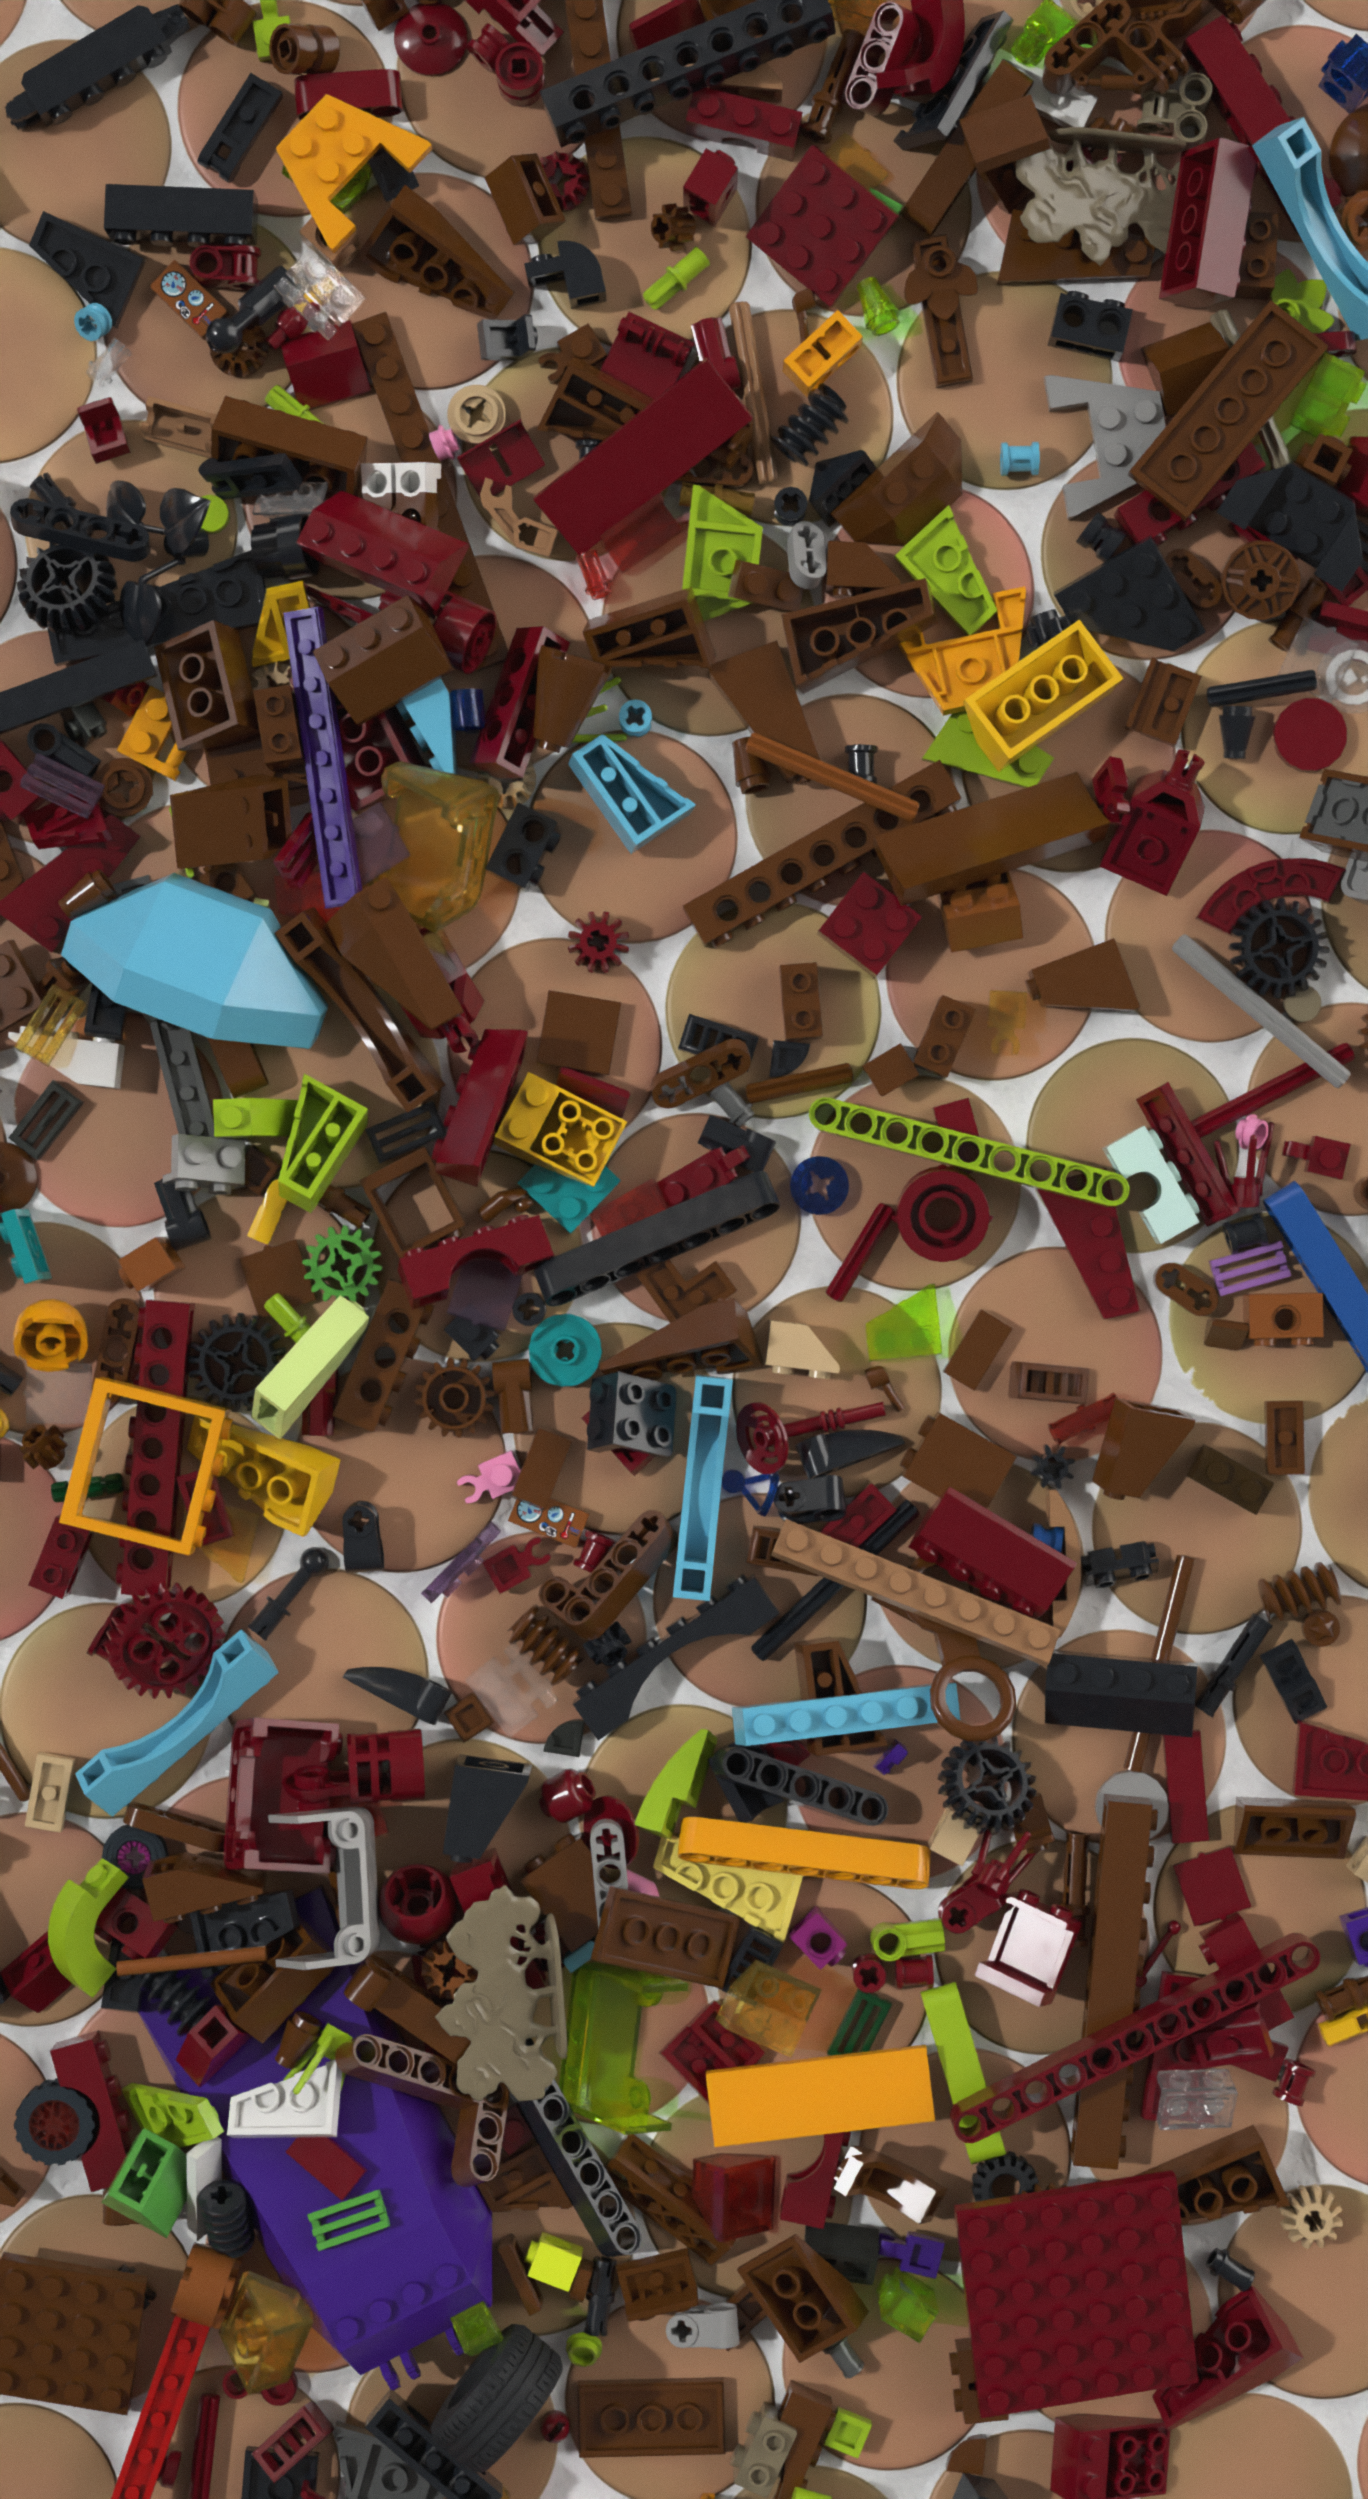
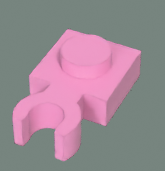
M510 1450L479 1464L478 1467L482 1475L478 1477L471 1474L464 1475L457 1481V1484L460 1486L470 1482L475 1486V1493L465 1498L466 1503L476 1502L485 1490H489L492 1499L514 1489L521 1469L513 1451Z

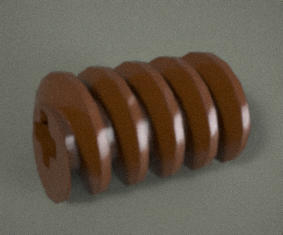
M1322 1562L1315 1563L1314 1574L1307 1566H1303L1300 1569V1578L1293 1570L1287 1571L1286 1583L1280 1575H1273L1272 1587L1266 1579L1262 1578L1258 1581L1259 1595L1269 1621L1270 1614L1274 1613L1279 1621L1283 1622L1285 1610L1287 1609L1294 1618H1297L1300 1605H1303L1306 1611L1311 1614L1313 1613L1314 1601H1317L1323 1610L1327 1609L1328 1597H1331L1337 1606L1341 1605L1338 1582L1330 1564H1328L1327 1569Z
M535 1604L507 1630L513 1631L509 1643L512 1645L522 1640L523 1645L519 1653L523 1655L532 1651L534 1654L529 1664L533 1666L543 1662L544 1665L540 1675L544 1676L553 1672L554 1676L550 1683L553 1687L570 1675L584 1658L576 1660L580 1652L578 1646L566 1650L570 1641L567 1635L556 1639L560 1630L558 1625L548 1629L545 1628L550 1619L547 1614L537 1619L535 1618L539 1610V1606Z

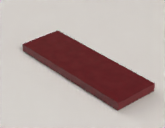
M706 357L536 494L533 500L581 557L753 420V415Z

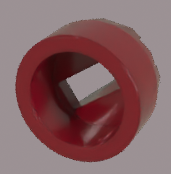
M234 2367L224 2374L222 2387L228 2397L242 2399L249 2394L252 2388V2379L247 2370L241 2367ZM234 2373L245 2386L240 2391L229 2378Z
M551 2410L542 2417L540 2431L546 2441L560 2443L568 2436L570 2422L565 2413L559 2410ZM558 2421L563 2424L554 2435L549 2434Z

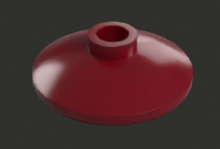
M440 2L433 6L416 4L408 9L409 12L400 17L394 32L395 49L400 60L411 71L424 76H438L449 72L459 64L467 48V31L462 18L454 9ZM427 29H433L437 32L433 39L424 38L423 33Z
M610 1795L598 1797L593 1800L591 1810L586 1812L584 1816L583 1828L586 1843L591 1849L590 1831L596 1822L602 1819L616 1821L623 1831L626 1866H628L634 1860L639 1847L638 1826L635 1825V1817L629 1807L617 1797ZM608 1828L602 1829V1835L596 1837V1840H603L605 1855L597 1854L598 1859L607 1855L620 1856V1852L612 1854L611 1839L617 1838V1835H612ZM614 1864L605 1865V1867L610 1869H619Z

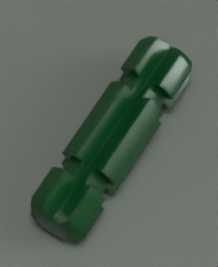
M122 1474L105 1475V1478H102V1476L92 1477L86 1498L103 1496L105 1492L108 1495L123 1492L124 1480ZM67 1481L56 1482L51 1485V1494L54 1502H64L69 1485Z

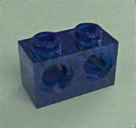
M1357 33L1348 43L1341 40L1327 57L1328 61L1320 70L1324 73V76L1318 85L1320 89L1349 114L1353 113L1368 97V43Z

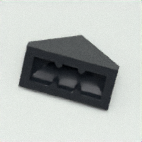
M858 450L816 462L809 502L829 528L836 522L830 513L877 470L865 451Z

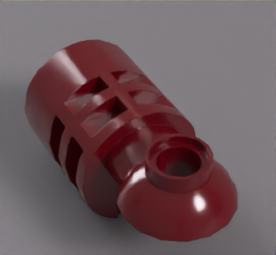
M421 1729L393 1730L385 1733L368 1732V1734L356 1735L355 1733L347 1734L349 1770L333 1771L324 1766L308 1765L298 1768L294 1773H290L281 1782L287 1794L297 1801V1809L302 1812L328 1809L330 1807V1798L350 1797L351 1804L369 1801L379 1803L384 1800H391L393 1802L425 1799ZM383 1760H389V1772L383 1773Z

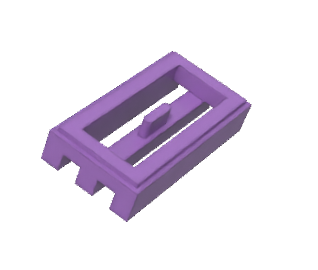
M1276 1241L1210 1260L1209 1264L1218 1296L1290 1277L1291 1274L1286 1264V1256L1282 1250V1242ZM1270 1251L1275 1253V1258L1220 1273L1219 1266ZM1275 1265L1279 1267L1280 1271L1224 1287L1223 1280Z

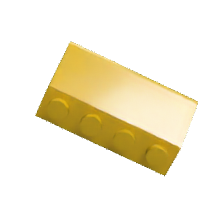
M1078 620L967 697L963 703L976 743L997 771L1000 772L1111 694L1124 678L1082 622Z

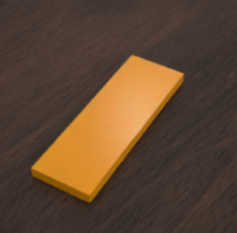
M926 2045L706 2071L714 2147L935 2121Z

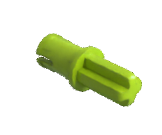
M695 246L688 255L673 267L667 266L665 268L666 273L643 292L642 296L648 306L653 310H658L680 290L686 291V285L702 270L710 266V262L704 253Z
M280 385L274 386L266 395V403L274 410H281L287 414L322 423L309 411L310 406L307 404L303 406Z
M279 1293L274 1294L264 1304V1308L286 1331L283 1335L285 1337L289 1336L294 1342L297 1343L311 1328L306 1321L307 1317L305 1315L301 1317Z

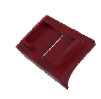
M521 419L456 458L479 498L485 478L494 481L491 487V494L496 496L505 490L506 485L512 486L546 465L529 437ZM491 445H496L512 475L505 476L489 448Z

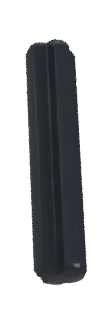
M1307 670L1212 686L1207 689L1208 704L1210 707H1217L1312 691L1317 689L1316 673L1314 670Z

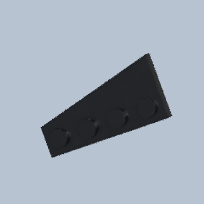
M1004 10L982 17L964 41L959 63L951 79L926 104H919L912 114L916 119L913 126L908 132L901 130L893 140L902 150L937 140H945L954 133L958 125L956 121L963 109L973 100V91L978 82L989 72L991 59L1007 40L1006 33L1014 20Z

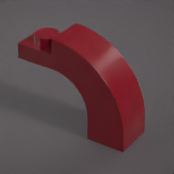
M910 0L912 12L916 14L919 22L918 32L913 42L911 53L902 65L876 73L878 89L893 87L894 94L902 93V97L933 94L948 83L957 68L964 44L965 12L963 0Z

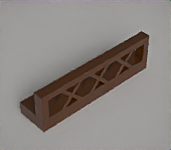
M629 2132L623 2138L613 2157L604 2164L605 2169L624 2199L710 2265H713L733 2247L746 2220L632 2132ZM613 2169H616L619 2173L625 2176L627 2180L619 2178L611 2171ZM643 2194L651 2196L656 2202H650ZM672 2217H678L685 2225L679 2224ZM701 2239L708 2240L716 2248L714 2250L711 2249Z

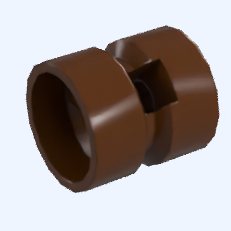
M283 23L278 25L272 33L269 52L272 64L279 73L287 75L332 73L339 61L340 46L336 33L329 26Z

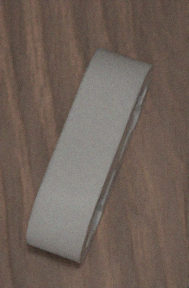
M801 521L795 524L787 538L789 573L796 585L804 589H813L820 584L827 569L824 536L815 524Z

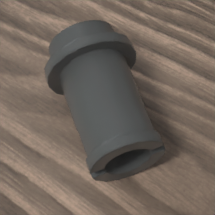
M729 1081L715 1088L709 1095L731 1118L729 1123H735L737 1127H741L755 1114L751 1109L752 1103L747 1104L729 1084Z
M847 2336L822 2351L824 2354H830L842 2371L843 2376L849 2379L857 2375L864 2368V2362L860 2360L848 2343Z

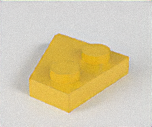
M303 580L267 588L251 655L253 667L290 659L283 613L311 608Z

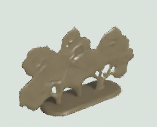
M1060 128L1048 134L1050 139L1056 143L1073 145L1065 155L1057 153L1050 145V149L1016 161V178L1035 194V198L1027 203L1023 214L1020 216V220L1023 226L1028 229V235L1032 241L1036 243L1059 242L1064 235L1074 228L1080 234L1081 250L1091 260L1101 266L1110 256V249L1112 247H1119L1128 239V226L1132 223H1138L1145 232V236L1150 244L1166 254L1180 162L1176 163L1171 170H1168L1157 161L1155 156L1178 153L1186 148L1187 144L1185 141L1175 138L1097 128ZM1087 146L1089 148L1109 150L1108 158L1092 165L1088 164L1081 147ZM1117 152L1144 154L1145 165L1135 174H1126L1120 171L1117 166ZM1074 160L1073 170L1068 172L1066 164L1068 161ZM1152 169H1155V175L1159 176L1161 174L1166 185L1164 190L1161 191L1154 185L1151 176ZM1146 172L1147 180L1140 182L1142 173ZM1168 174L1175 176V184L1170 183Z
M506 1885L500 1889L493 1890L489 1900L474 1902L465 1912L463 1920L457 1922L447 1934L446 1941L455 1956L463 1963L469 1964L476 1969L478 1977L473 1983H463L454 1994V2002L443 2007L435 2016L441 2027L450 2036L467 2037L471 2041L465 2054L457 2061L456 2085L462 2093L470 2094L477 2101H482L484 2097L493 2093L499 2083L502 2082L518 2101L543 2099L545 2088L552 2084V2081L558 2074L555 2065L544 2056L541 2046L548 2037L553 2036L558 2056L562 2059L567 2057V2031L561 1955L555 1918L552 1913L547 1914L544 1925L545 1944L540 1945L530 1933L531 1927L537 1922L540 1915L539 1903L532 1897H515ZM524 1925L526 1933L517 1931L516 1926ZM515 1936L525 1940L524 1948L530 1947V1951L516 1950L510 1944L511 1937ZM519 1957H527L525 1963L522 1965L517 1964ZM534 1958L547 1959L549 1987L532 1989L527 1986L525 1970ZM550 1997L551 2027L534 2023L533 2015L540 1998ZM537 2037L534 2045L527 2046L525 2044L526 2039Z

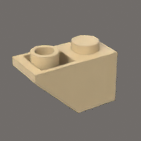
M770 1320L765 1364L772 1365L773 1373L794 1375V1368L809 1370L808 1377L830 1379L831 1373H839V1364L807 1324Z

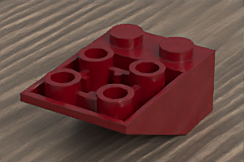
M1099 2414L1055 2417L1050 2490L1063 2499H1132L1166 2494L1171 2430L1166 2428L1163 2419Z

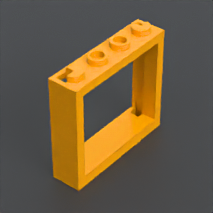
M106 1377L95 1378L59 1523L188 1556L195 1552L196 1547L201 1548L203 1538L206 1535L207 1527L201 1526L204 1512L210 1513L213 1507L216 1491L210 1489L213 1477H219L223 1468L225 1455L219 1453L222 1441H228L232 1432L233 1419L229 1418L231 1409ZM113 1394L212 1419L182 1540L82 1515Z

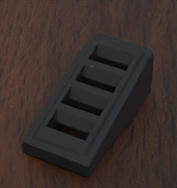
M689 1014L678 1050L693 1055L705 1051L711 1030L718 1032L714 1046L722 1043L725 1035L732 1036V1039L746 1041L752 1061L759 1037ZM697 1025L704 1027L698 1047L691 1045ZM733 1053L727 1055L728 1059L733 1060L734 1063L738 1062L737 1060L733 1059Z
M750 1924L729 1963L723 1989H718L750 2005L777 1959L784 1943L763 1929ZM753 1940L769 1948L768 1954L752 1947L751 1943ZM746 1952L762 1960L761 1967L743 1958ZM739 1964L757 1973L755 1978L753 1979L736 1970ZM732 1976L750 1985L748 1991L746 1992L729 1983Z

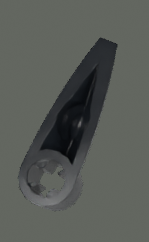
M847 1430L811 1437L796 1444L795 1448L807 1478L813 1479L900 1447L905 1442L900 1435L888 1432Z
M387 1667L347 1669L343 1676L344 1679L432 1725H436L452 1694L451 1690L433 1680Z

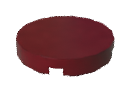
M1304 698L1295 701L1279 714L1274 724V747L1281 760L1287 766L1297 771L1315 772L1328 768L1341 756L1347 744V726L1343 715L1333 704L1319 698Z

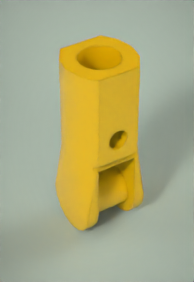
M278 1179L272 1181L247 1234L248 1237L267 1245L280 1220L281 1211H283L287 1203L286 1199L279 1196Z
M1368 2001L1358 2011L1353 2008L1335 2016L1334 2021L1330 2023L1327 2021L1318 2023L1319 2030L1328 2048L1368 2032V2022L1359 2025L1356 2018L1366 2014L1368 2019Z

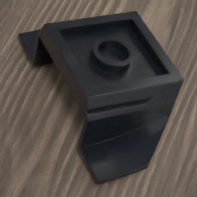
M1293 461L1282 465L1280 468L1237 480L1217 510L1218 514L1245 530L1249 526L1274 543L1284 547L1290 553L1314 567V575L1341 592L1363 561L1355 501Z

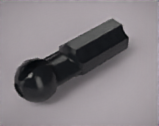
M276 266L238 300L239 311L231 318H217L210 322L206 329L208 346L219 354L236 351L242 343V331L250 324L262 326L300 292L298 288L299 283L294 275L283 266Z

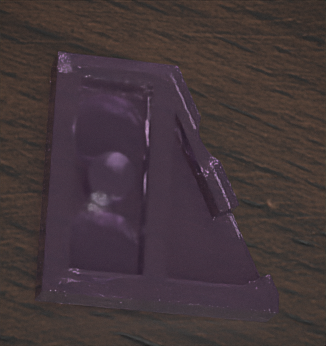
M490 1521L421 1594L431 1604L441 1594L448 1598L462 1583L458 1577L463 1572L470 1576L482 1564L484 1560L479 1555L498 1536L501 1530Z

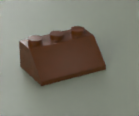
M409 595L399 599L313 651L328 685L358 726L454 671L424 607Z
M212 620L154 647L178 750L187 751L233 745L260 733L253 689L238 629Z
M299 1914L300 1925L264 1945L267 1949V1961L229 1965L210 1983L232 2021L262 2044L272 2033L280 2028L285 2019L306 2000L307 1996L335 1968L333 1966L300 1970L276 1967V1959L333 1952L328 1943Z

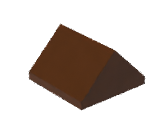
M1211 322L1141 348L1155 389L1160 391L1162 408L1166 418L1178 413L1229 351V346Z

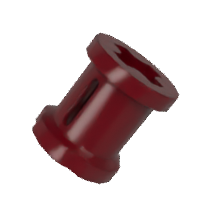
M586 1530L585 1536L587 1540L580 1557L575 1558L573 1565L592 1573L617 1541L600 1533Z
M873 1953L860 1954L854 1959L852 1971L856 1987L865 1993L879 1991L886 1981V1972L882 1960ZM874 1966L876 1976L868 1975L866 1979H863L861 1969L869 1970Z
M926 1955L925 1959H902L900 1957L898 1960H895L896 1989L901 1990L903 1986L926 1985L928 1989H932L934 1986L932 1955Z
M1285 2058L1283 2063L1286 2067L1279 2086L1274 2087L1272 2094L1283 2101L1302 2107L1305 2102L1302 2097L1308 2081L1315 2076L1316 2071L1299 2061Z

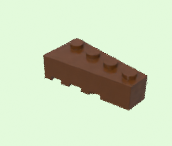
M1254 2125L1135 2175L1169 2170L1174 2171L1177 2179L1181 2225L1188 2224L1189 2220L1207 2217L1208 2220L1222 2218V2214L1243 2211L1244 2214L1258 2212L1259 2208L1276 2205L1277 2208L1290 2206L1265 2144Z

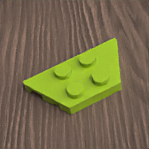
M693 485L682 590L692 587L701 615L705 621L753 603L728 597L736 560L759 565L763 527L701 486Z

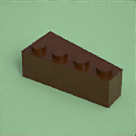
M926 578L781 614L795 683L802 694L938 624L931 587Z

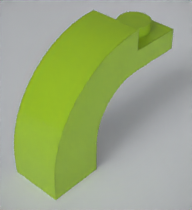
M103 1858L88 1871L80 1885L68 1879L53 1905L48 1926L49 1949L56 1967L66 1979L91 1998L97 1994L116 1970L100 1954L96 1947L94 1939L95 1925L103 1908L129 1878L119 1868Z

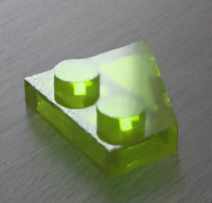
M935 1283L925 1286L918 1293L906 1300L904 1299L889 1311L865 1324L869 1362L942 1355Z

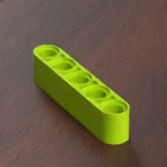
M956 1982L920 1992L953 2105L986 2088ZM974 2115L964 2116L959 2125L964 2128L972 2127L976 2123L977 2117ZM1000 2131L978 2142L965 2143L971 2165L1006 2155Z

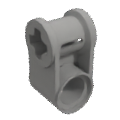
M733 2303L698 2305L691 2307L685 2312H676L666 2325L667 2338L671 2344L679 2348L709 2347L712 2349H726L739 2345L737 2305Z

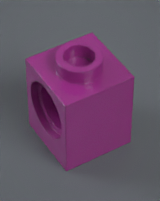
M817 1906L810 1910L789 1930L790 1938L820 1970L826 1964L830 1967L834 1966L846 1953L844 1950L847 1946L846 1937ZM823 1932L830 1936L831 1941L824 1948H816L810 1943L813 1935Z

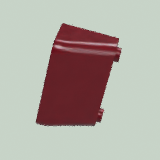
M255 1717L236 1722L231 1742L224 1840V1865L226 1869L330 1874V1867L335 1862L336 1849L334 1844H330L329 1838L323 1836L324 1821L302 1824L269 1823L268 1815L302 1812L297 1809V1801L287 1794L281 1782L284 1777L294 1773L300 1767L319 1765L327 1768L328 1762H332L335 1756L340 1755L342 1751L343 1736L339 1733V1724Z

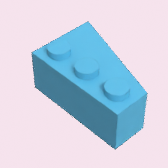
M601 734L574 752L568 765L630 854H632L689 816L696 804L688 798L682 797L670 788L666 781L654 776L641 766L638 760Z

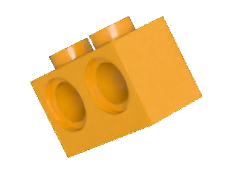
M837 310L783 360L782 372L808 398L811 393L818 389L820 383H824L861 349L863 336Z

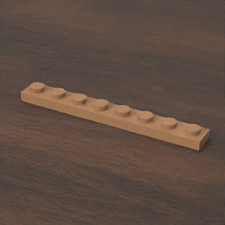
M787 1519L784 1521L771 1554L775 1558L1045 1667L1050 1662L1061 1632L1060 1629Z

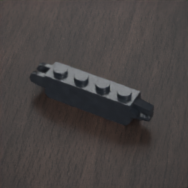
M176 4L152 14L148 7L137 5L26 71L21 82L25 91L14 97L12 101L9 100V103H6V117L11 119V125L23 131L28 126L31 127L42 120L47 127L51 124H61L67 121L72 116L73 111L81 106H90L99 102L104 97V93L113 87H123L132 82L136 74L147 67L155 68L161 65L167 59V55L172 53L170 44L191 28L182 9Z

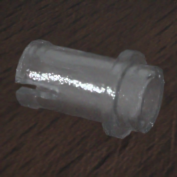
M113 338L111 343L94 362L89 361V368L86 374L101 387L106 383L111 384L113 374L132 353L128 348L123 349L125 345L116 338Z

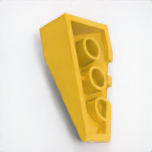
M196 1415L194 1416L187 1450L202 1461L212 1419ZM232 1424L230 1438L228 1441H222L219 1453L225 1455L219 1477H226L239 1489L238 1494L246 1501L251 1499L265 1511L263 1516L271 1523L299 1536H306L333 1493L341 1459L305 1444L284 1438L278 1439L273 1435Z

